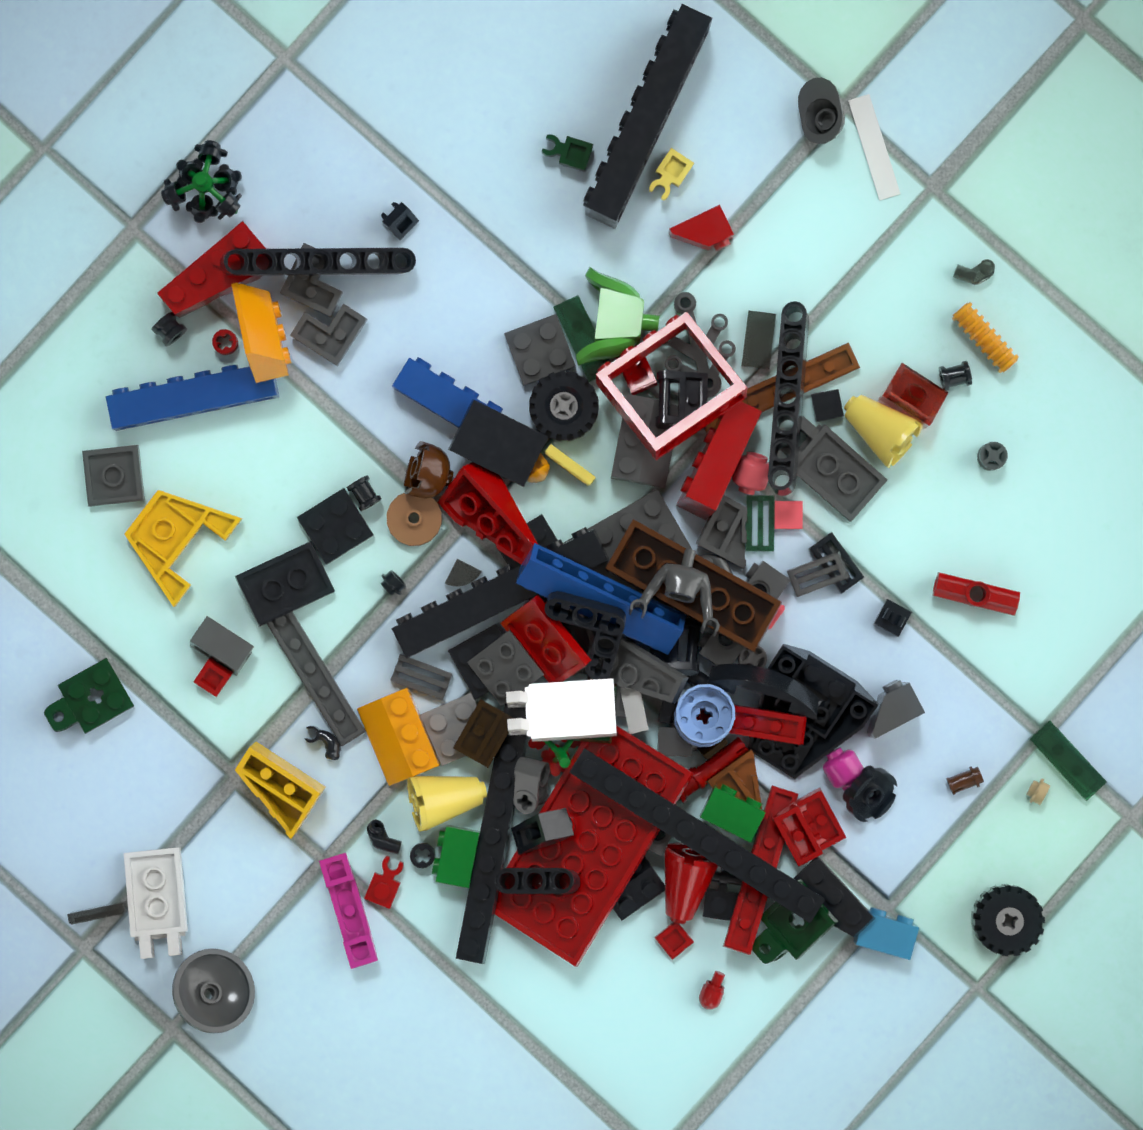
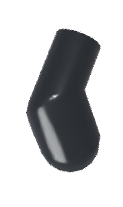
M377 819L372 820L367 826V834L372 845L377 849L398 855L402 841L389 838L383 822Z

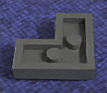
M303 243V245H302L301 248H314V247H312V246H310V245H308V244H306V243ZM315 254L312 258V264L316 269L321 270L325 263L324 258L319 254ZM295 260L291 270L295 269L297 260ZM288 275L280 294L332 317L343 292L319 281L320 275Z
M345 304L342 305L329 327L304 312L290 336L338 366L368 319Z

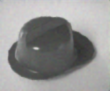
M813 78L807 81L800 89L798 95V108L805 137L810 142L825 144L835 139L845 124V115L841 107L839 93L836 86L825 78Z

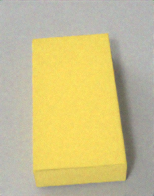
M552 444L546 449L545 455L586 486H591L596 479L594 475Z

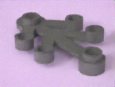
M689 292L678 294L674 300L676 312L681 315L688 312L696 322L693 312L696 307L695 297ZM681 299H689L691 305L688 308H683L680 305ZM716 314L711 320V327L706 336L712 344L715 343L720 332L728 325V319L724 314ZM719 317L723 318L725 325L717 327L714 320ZM689 333L690 344L676 336L663 344V346H670L695 360L698 369L696 371L682 364L678 356L671 355L665 361L667 371L708 373V378L712 380L713 386L708 388L707 398L715 396L720 391L722 384L719 377L720 372L713 364L709 369L707 356ZM726 340L720 344L718 351L727 361L728 358L734 355L736 347L732 341ZM729 344L732 347V352L730 354L723 353V345ZM676 359L679 366L676 369H671L668 366L669 360Z

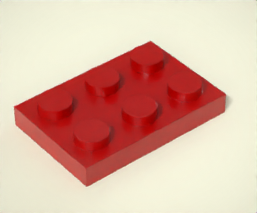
M537 594L506 617L500 624L507 632L510 630L544 673L543 676L549 683L563 682L585 667L591 659L560 621L553 620L546 615L544 610L545 603Z

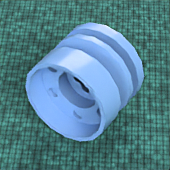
M700 684L688 689L680 697L674 712V725L679 736L688 744L697 747H711L721 742L732 729L735 720V706L730 696L723 689L711 684ZM700 710H704L705 714H710L711 717L707 720V724H703L702 720L696 719L700 714Z

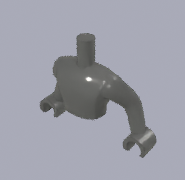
M685 549L681 565L664 564L654 575L640 599L632 601L629 615L632 614L633 608L638 607L642 610L641 618H643L646 614L648 603L665 581V596L677 601L692 603L700 590V602L704 621L701 626V633L703 634L705 626H712L714 628L713 636H716L719 630V622L713 618L709 577L706 573L693 568L696 551Z

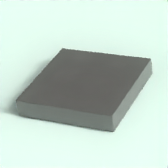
M139 445L82 451L89 507L145 501Z

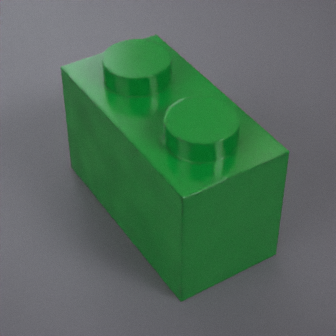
M722 784L720 788L714 785L699 815L700 818L751 843L766 813L765 810L761 809L762 803L748 796L746 800L735 796L737 791L725 784Z
M447 825L445 831L440 830L437 847H442L441 856L434 859L432 874L437 875L436 882L469 888L480 831Z

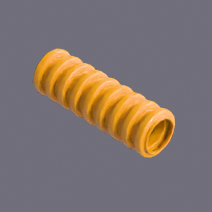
M971 302L966 303L952 315V320L959 322L958 327L962 326L965 329L963 332L970 335L969 339L976 341L975 346L982 348V354L986 353L988 355L986 358L988 360L992 359V365L999 367L998 372L1004 373L1018 360L1019 356L1012 353V348L1008 349L1006 347L1007 342L1000 340L1001 336H997L994 333L996 331L994 328L990 329V323L983 321L984 316H979L977 309L973 310L971 307L973 304Z

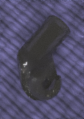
M984 259L972 269L957 264L953 277L973 285H979L993 276L995 264L989 259Z

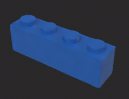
M419 357L415 361L411 358L407 360L392 385L393 389L459 428L472 399L500 413L503 408L490 400L487 404L478 400L479 394L469 387L465 386L462 390L455 386V379L441 371L440 375L432 372L430 370L432 365Z

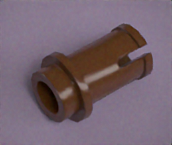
M970 766L968 771L946 778L953 795L975 785L978 788L980 783L984 782L978 766L975 768Z

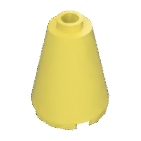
M860 395L857 398L852 396L844 406L846 410L845 418L888 468L891 465L894 466L912 446V435L918 437L923 428V423L864 395Z
M413 776L407 779L409 803L413 805L414 812H412V816L419 832L427 831L483 804V798H487L485 783L483 781L479 782L477 777Z

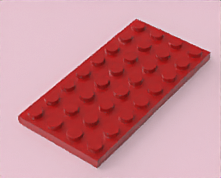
M617 725V736H612L611 744L582 741L571 759L569 767L565 769L539 812L544 813L566 808L568 816L572 820L574 835L559 843L519 855L518 851H516L506 867L571 869L579 875L580 887L576 892L568 895L506 894L499 891L495 909L496 916L575 967H578L660 829L569 773L582 750L586 748L675 805L694 775L687 768ZM538 873L533 877L532 885L535 889L541 887L543 879ZM509 874L505 878V885L510 889L515 884L513 874ZM563 874L560 878L559 883L563 889L570 885L568 874Z

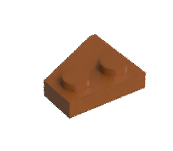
M751 749L708 780L712 788L714 785L720 788L722 784H725L737 791L735 796L746 800L748 796L761 802L754 753Z

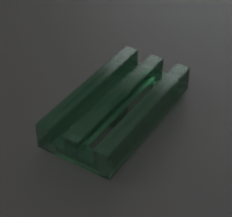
M746 495V551H774L775 495ZM752 501H757V546H752ZM763 501H768V546H763Z

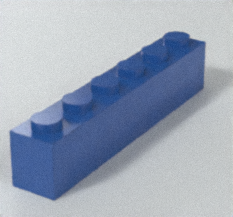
M238 365L222 367V372L211 374V371L207 370L194 373L195 378L184 380L183 376L166 379L167 384L156 386V382H147L140 384V389L129 391L128 387L112 390L113 395L105 396L111 427L113 430L119 431L279 398L276 378L256 383L250 365L238 369Z
M534 543L520 566L516 583L546 598L552 592L562 591L621 608L626 614L623 634L650 646L654 650H659L668 655L683 633L686 614L651 599L643 618H641L642 610L638 607L633 608L632 614L629 615L632 601L640 599L641 593ZM583 608L578 610V614L589 618L593 616L589 609ZM600 613L598 614V621H600L602 616ZM611 617L609 623L615 624L616 618Z

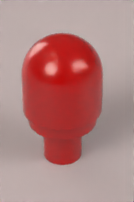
M715 971L711 981L707 980L703 984L699 995V1002L703 1008L713 1010L720 1005L725 989L722 986L725 977L724 973Z

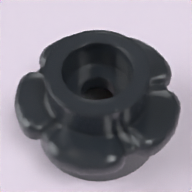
M390 570L386 575L382 574L384 581L381 585L390 595L394 593L401 595V591L406 587L404 581L393 570Z

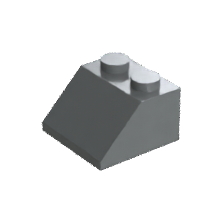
M894 680L882 687L884 692L880 693L877 697L879 705L872 714L867 729L869 737L876 739L925 713L910 682Z

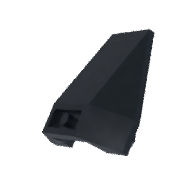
M783 644L769 664L768 669L798 681L819 698L816 719L807 717L804 744L802 745L750 737L748 750L751 749L755 755L793 779H796L860 731L879 703L857 680L811 651ZM761 693L758 708L796 714L788 711L790 702Z

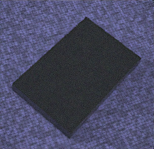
M472 399L448 450L524 487L548 436Z
M311 541L235 576L258 627L335 592Z

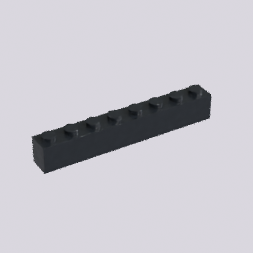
M587 527L572 533L573 539L564 544L560 539L546 546L547 549L589 569L609 560L595 529L588 531ZM508 564L496 570L498 576L487 580L486 576L472 582L473 588L466 592H462L461 588L445 595L447 601L438 605L435 600L421 607L423 612L413 617L411 613H408L396 619L398 625L391 629L406 659L536 596L538 593L527 590L516 583L521 565L513 568L511 564Z

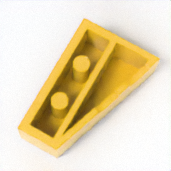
M257 741L248 748L235 769L257 798L259 797L268 808L270 815L276 818L285 829V833L290 839L298 832L326 786Z

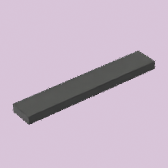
M291 612L267 623L341 746L365 733V728L295 614Z

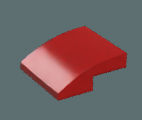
M820 787L793 802L772 817L798 867L822 855V850L847 838Z

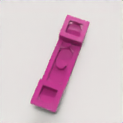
M343 853L320 860V867L331 896L350 968L353 969L378 961L364 905L347 854Z

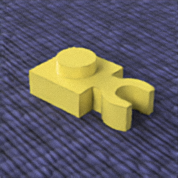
M671 148L656 169L655 173L660 175L661 178L654 180L650 184L649 192L652 193L657 186L663 187L665 192L661 200L665 201L670 194V185L673 184L679 188L693 167L694 162Z

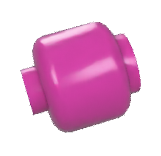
M841 747L826 755L828 760L823 764V770L832 786L842 788L843 791L851 786L864 769L853 750L843 751Z

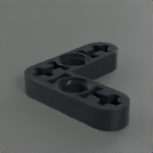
M562 591L550 593L544 608L549 618L596 631L589 654L591 661L586 665V672L594 680L607 679L611 674L625 628V612L616 606ZM556 602L561 603L560 609L554 608ZM570 606H574L573 612L569 613ZM583 608L589 609L593 616L583 618L578 614V610ZM599 613L602 614L600 621L597 620ZM611 617L616 618L615 624L609 623ZM601 639H608L613 642L614 646L607 649L601 647L598 642ZM599 656L604 658L601 669L596 668Z

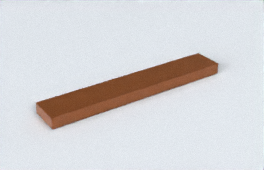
M849 342L806 361L804 393L860 368ZM793 367L785 371L784 375L794 376L798 368ZM776 376L747 388V398L742 402L762 412L773 408ZM787 393L783 396L782 402L789 401L795 398L796 395ZM718 418L707 425L705 429L706 433L709 430L710 426L713 428L715 427Z

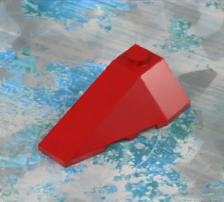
M474 462L460 469L437 502L457 524L476 531L477 537L482 540L487 538L496 544L499 551L521 565L534 543L538 544L501 476Z

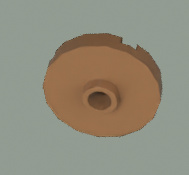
M402 493L391 502L387 511V526L390 533L399 542L409 546H421L430 542L438 534L442 525V512L438 503L433 498H418ZM412 513L419 515L417 523L413 524L409 521V516Z

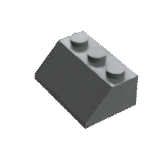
M631 394L626 395V400L655 437L668 430L656 427V417L659 416V400ZM670 404L671 416H678L677 405ZM622 418L611 478L665 489L672 450L658 460H655Z

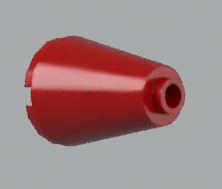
M669 843L664 852L665 913L672 922L685 924L686 921L693 919L718 865L683 843Z

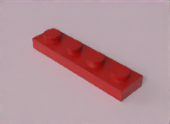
M734 704L735 720L729 733L798 745L804 744L807 717ZM700 710V714L696 719L702 720L703 724H707V720L711 716L710 714H705L704 710Z

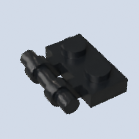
M721 868V871L716 870L711 880L719 882L718 890L708 888L706 891L702 916L730 921L739 893L728 892L727 885L741 886L742 880Z

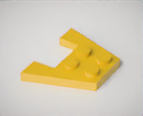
M158 490L124 535L172 606L176 607L192 585L171 570V566L203 524L226 541L242 521V518Z

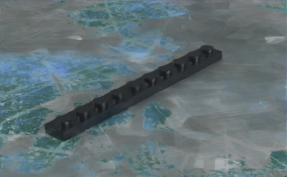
M505 703L503 712L515 719H526V707L508 708V704ZM508 732L494 757L455 959L485 964L499 894L494 879L497 872L504 868L515 811L513 801L515 788L514 770L518 759L525 757L529 739L527 735H509Z
M586 748L582 750L569 771L572 775L807 922L811 923L825 901V898Z

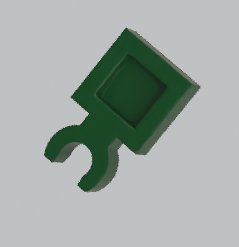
M548 134L546 136V140L552 141L555 147L552 150L542 149L544 156L554 157L558 155L560 156V165L583 172L586 171L594 144L567 136L565 143H562L555 135Z

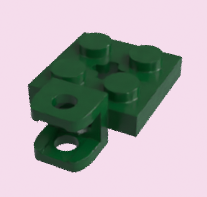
M106 657L58 684L57 686L64 697L50 704L45 709L44 715L55 732L64 731L79 723L84 733L87 734L133 708L134 704ZM93 688L104 692L101 696L102 702L98 704L95 700L91 702L88 700V697L91 695L90 690ZM57 712L64 714V718L60 722L54 720V715Z
M801 879L797 880L798 882L802 883L807 887V885ZM774 902L762 914L761 921L767 926V929L755 939L752 951L764 964L781 959L787 952L795 960L800 959L838 920L822 904L811 923L803 919V926L801 924L794 925V913L779 903Z

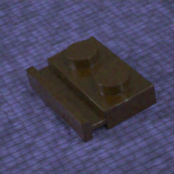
M480 699L453 749L489 768L508 734L507 719L515 718Z

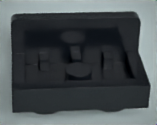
M645 856L613 907L621 921L665 891V884Z

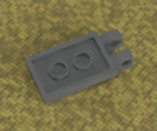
M803 416L801 418V432L807 438L799 446L797 476L849 522H852L886 483L887 479L828 426H821L819 424L815 427ZM790 448L780 449L787 457L790 456Z

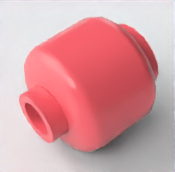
M746 452V455L741 456L732 475V480L739 486L738 490L740 492L754 495L755 491L766 489L769 462H767L768 458L755 452Z

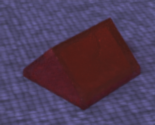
M901 363L878 399L891 408L917 419V421L923 423V428L926 429L932 424L949 392L944 391L929 379Z

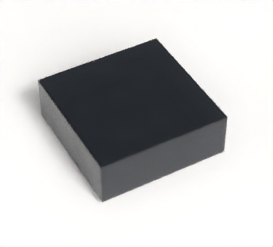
M839 389L810 395L816 422L844 417Z

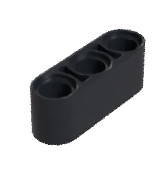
M503 868L495 875L494 883L497 890L506 894L568 895L578 890L580 887V877L574 870L565 868ZM539 873L542 876L543 882L541 887L535 889L532 885V879ZM513 874L515 884L512 888L508 889L505 885V878L507 875ZM563 874H568L570 877V885L566 889L561 888L559 883Z

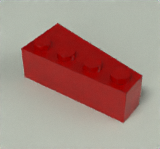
M242 221L157 292V294L172 312L181 318L217 298L232 293L231 284L240 283L246 285L262 277L230 276L225 274L220 267V258L224 253L233 249L266 248ZM260 254L256 258V265L259 269L266 270L269 266V260L265 255ZM230 255L228 266L232 270H238L241 266L240 258L236 255Z
M741 401L718 417L715 427L710 426L703 442L706 445L702 452L699 451L692 463L694 469L691 476L686 477L680 489L682 494L676 506L704 520L717 510L762 411Z

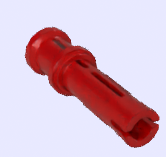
M736 737L735 740L697 768L690 767L688 769L694 775L679 798L683 804L698 789L703 790L706 788L707 781L749 751L742 740Z

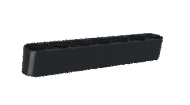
M408 248L233 249L224 253L220 258L222 271L230 276L402 274L410 272L416 264L415 254ZM399 253L403 254L407 259V265L403 269L399 268L395 263V258ZM260 254L265 255L269 260V266L266 270H261L256 265V258ZM288 254L293 255L297 260V265L293 270L286 268L284 264V258ZM315 254H319L324 258L325 263L321 270L316 269L312 264V258ZM343 254L349 255L352 259V266L349 269L343 268L340 264V257ZM370 254H375L379 258L380 263L376 269L368 265L367 260ZM230 255H236L240 258L241 266L238 270H232L228 266Z
M797 301L787 303L781 313L768 482L773 491L781 496L791 494L796 486L809 316L805 306ZM794 312L803 314L802 318L797 322L788 320L789 316ZM792 339L800 341V345L795 349H788L786 347L787 343ZM795 366L798 368V371L794 376L789 377L784 375L786 368ZM787 393L796 395L795 400L790 404L782 402L783 396ZM786 420L794 422L793 427L789 431H781L779 429L781 423ZM782 448L791 449L790 456L785 459L778 458L777 454ZM780 475H787L789 477L788 483L784 486L775 485V480Z

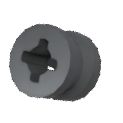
M989 442L983 445L977 453L979 465L988 471L1003 467L1008 458L1006 448L998 442Z

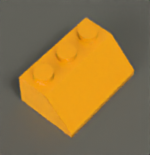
M240 283L231 284L245 354L255 382L259 383L288 376L287 364H291L288 347L283 348L282 341L287 339L283 324L278 325L277 318L282 317L278 301H272L269 291Z
M409 687L357 708L389 786L440 765Z

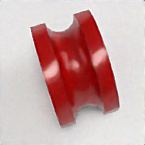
M221 329L213 335L212 345L219 354L230 355L237 350L238 338L232 331ZM227 335H230L232 339H229V341L233 342L230 348L225 346L223 350L220 349L221 343L218 342L219 338H226Z

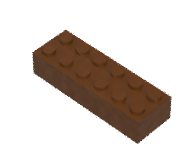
M633 519L607 564L606 570L645 591L654 575L664 564H682L686 548ZM695 554L693 568L706 573L709 577L713 618L719 622L717 633L755 653L779 611L782 602ZM664 581L653 597L703 624L700 590L692 603L677 601L665 596L666 587Z

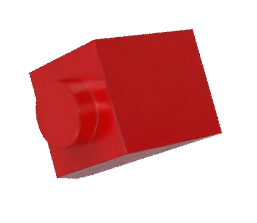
M720 205L669 228L668 232L671 238L705 250L715 248V251L731 244L729 240L734 237V233Z

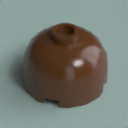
M420 441L415 449L420 450L417 457L411 456L407 466L404 486L409 487V489L404 492L407 495L427 499L435 497L445 486L451 484L453 470H450L449 458L441 448Z

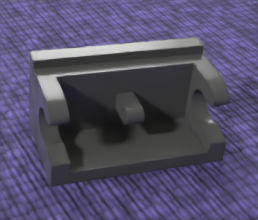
M206 616L190 640L191 647L208 658L211 657L232 671L236 676L250 657L251 651L254 648L252 644Z

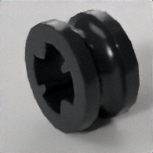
M418 843L410 851V860L417 868H427L435 859V850L428 843ZM418 848L421 851L425 848L429 850L430 854L427 856L430 857V860L428 862L424 860L418 862L415 859L418 854H415Z

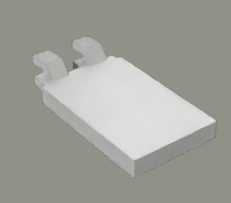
M613 679L529 684V687H525V692H506L508 708L526 707V719H507L509 735H527V737H531L532 742L617 736Z
M181 848L124 853L130 936L135 937V941H139L140 958H155L153 939L167 938L169 956L183 955L181 936H186L185 932L188 931Z

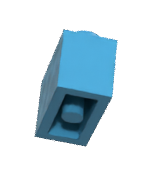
M871 907L870 912L875 919L854 938L853 942L862 947L910 960L919 927L913 924L914 919L902 915H897V919L886 916L887 911Z

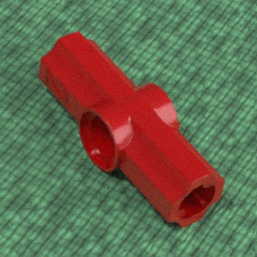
M940 572L937 573L933 586L932 596L1013 616L1016 614L1020 601V592ZM974 586L980 587L983 592V597L978 602L970 598V590Z

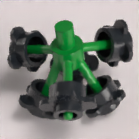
M207 140L201 145L196 144L194 149L199 152L198 158H195L193 161L181 159L176 163L179 177L177 181L172 183L169 179L164 180L165 186L161 191L162 199L165 204L171 205L174 211L180 210L179 204L186 201L185 193L196 189L199 195L194 196L186 204V210L192 213L195 222L203 223L205 219L211 216L215 217L218 213H221L218 216L219 220L225 215L230 218L238 213V209L241 206L238 200L242 195L239 193L235 197L237 193L236 187L242 179L241 172L238 170L233 171L227 164H222L219 166V170L215 172L213 178H211L208 174L210 165L219 164L221 157H227L228 152L221 149V145L212 140ZM213 184H214V187H215L218 191L226 192L227 194H225L224 196H222L219 192H217V191L213 188ZM210 192L219 201L216 206H213L212 198L205 195V193Z

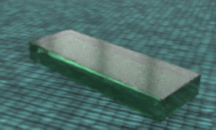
M579 295L553 307L575 355L587 345L595 342L596 331ZM609 359L581 365L589 383L596 380L598 369L604 363L609 362Z
M1050 720L1028 738L1085 801L1107 783Z

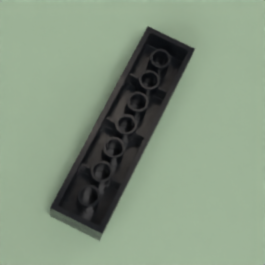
M681 4L679 11L673 9L667 22L666 31H668L667 36L661 35L655 47L654 56H656L655 61L649 60L644 70L642 79L644 85L643 87L637 85L631 98L630 106H633L631 112L626 110L623 114L618 130L621 133L619 137L613 136L608 146L607 163L601 161L595 174L597 184L595 188L591 186L588 188L583 199V206L586 207V216L616 229L709 33L712 17L684 4Z

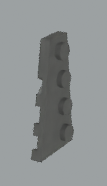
M622 636L611 674L607 679H613L614 683L618 684L617 686L627 689L631 688L640 691L642 694L674 703L678 701L689 677ZM601 639L598 642L603 648L608 649L614 646L613 642L608 639ZM599 656L597 669L602 668L604 658ZM586 668L583 669V670H582L581 672H579V673H580V674H587Z

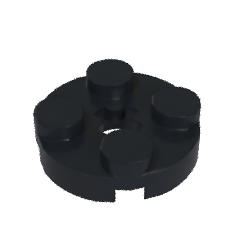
M871 765L866 766L851 786L843 793L842 797L846 802L848 812L861 822H868L866 819L870 817L875 819L881 817L889 810L895 800L896 794L893 793L894 785L897 787V781L883 768H874Z

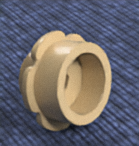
M1043 778L1040 782L1035 780L1032 782L1026 794L1031 797L1030 803L1035 802L1041 805L1050 785L1043 782Z

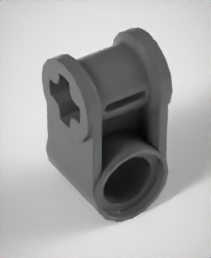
M520 757L514 770L515 788L513 801L519 812L523 814L533 813L537 806L547 800L548 778L550 775V765L548 762L527 757Z

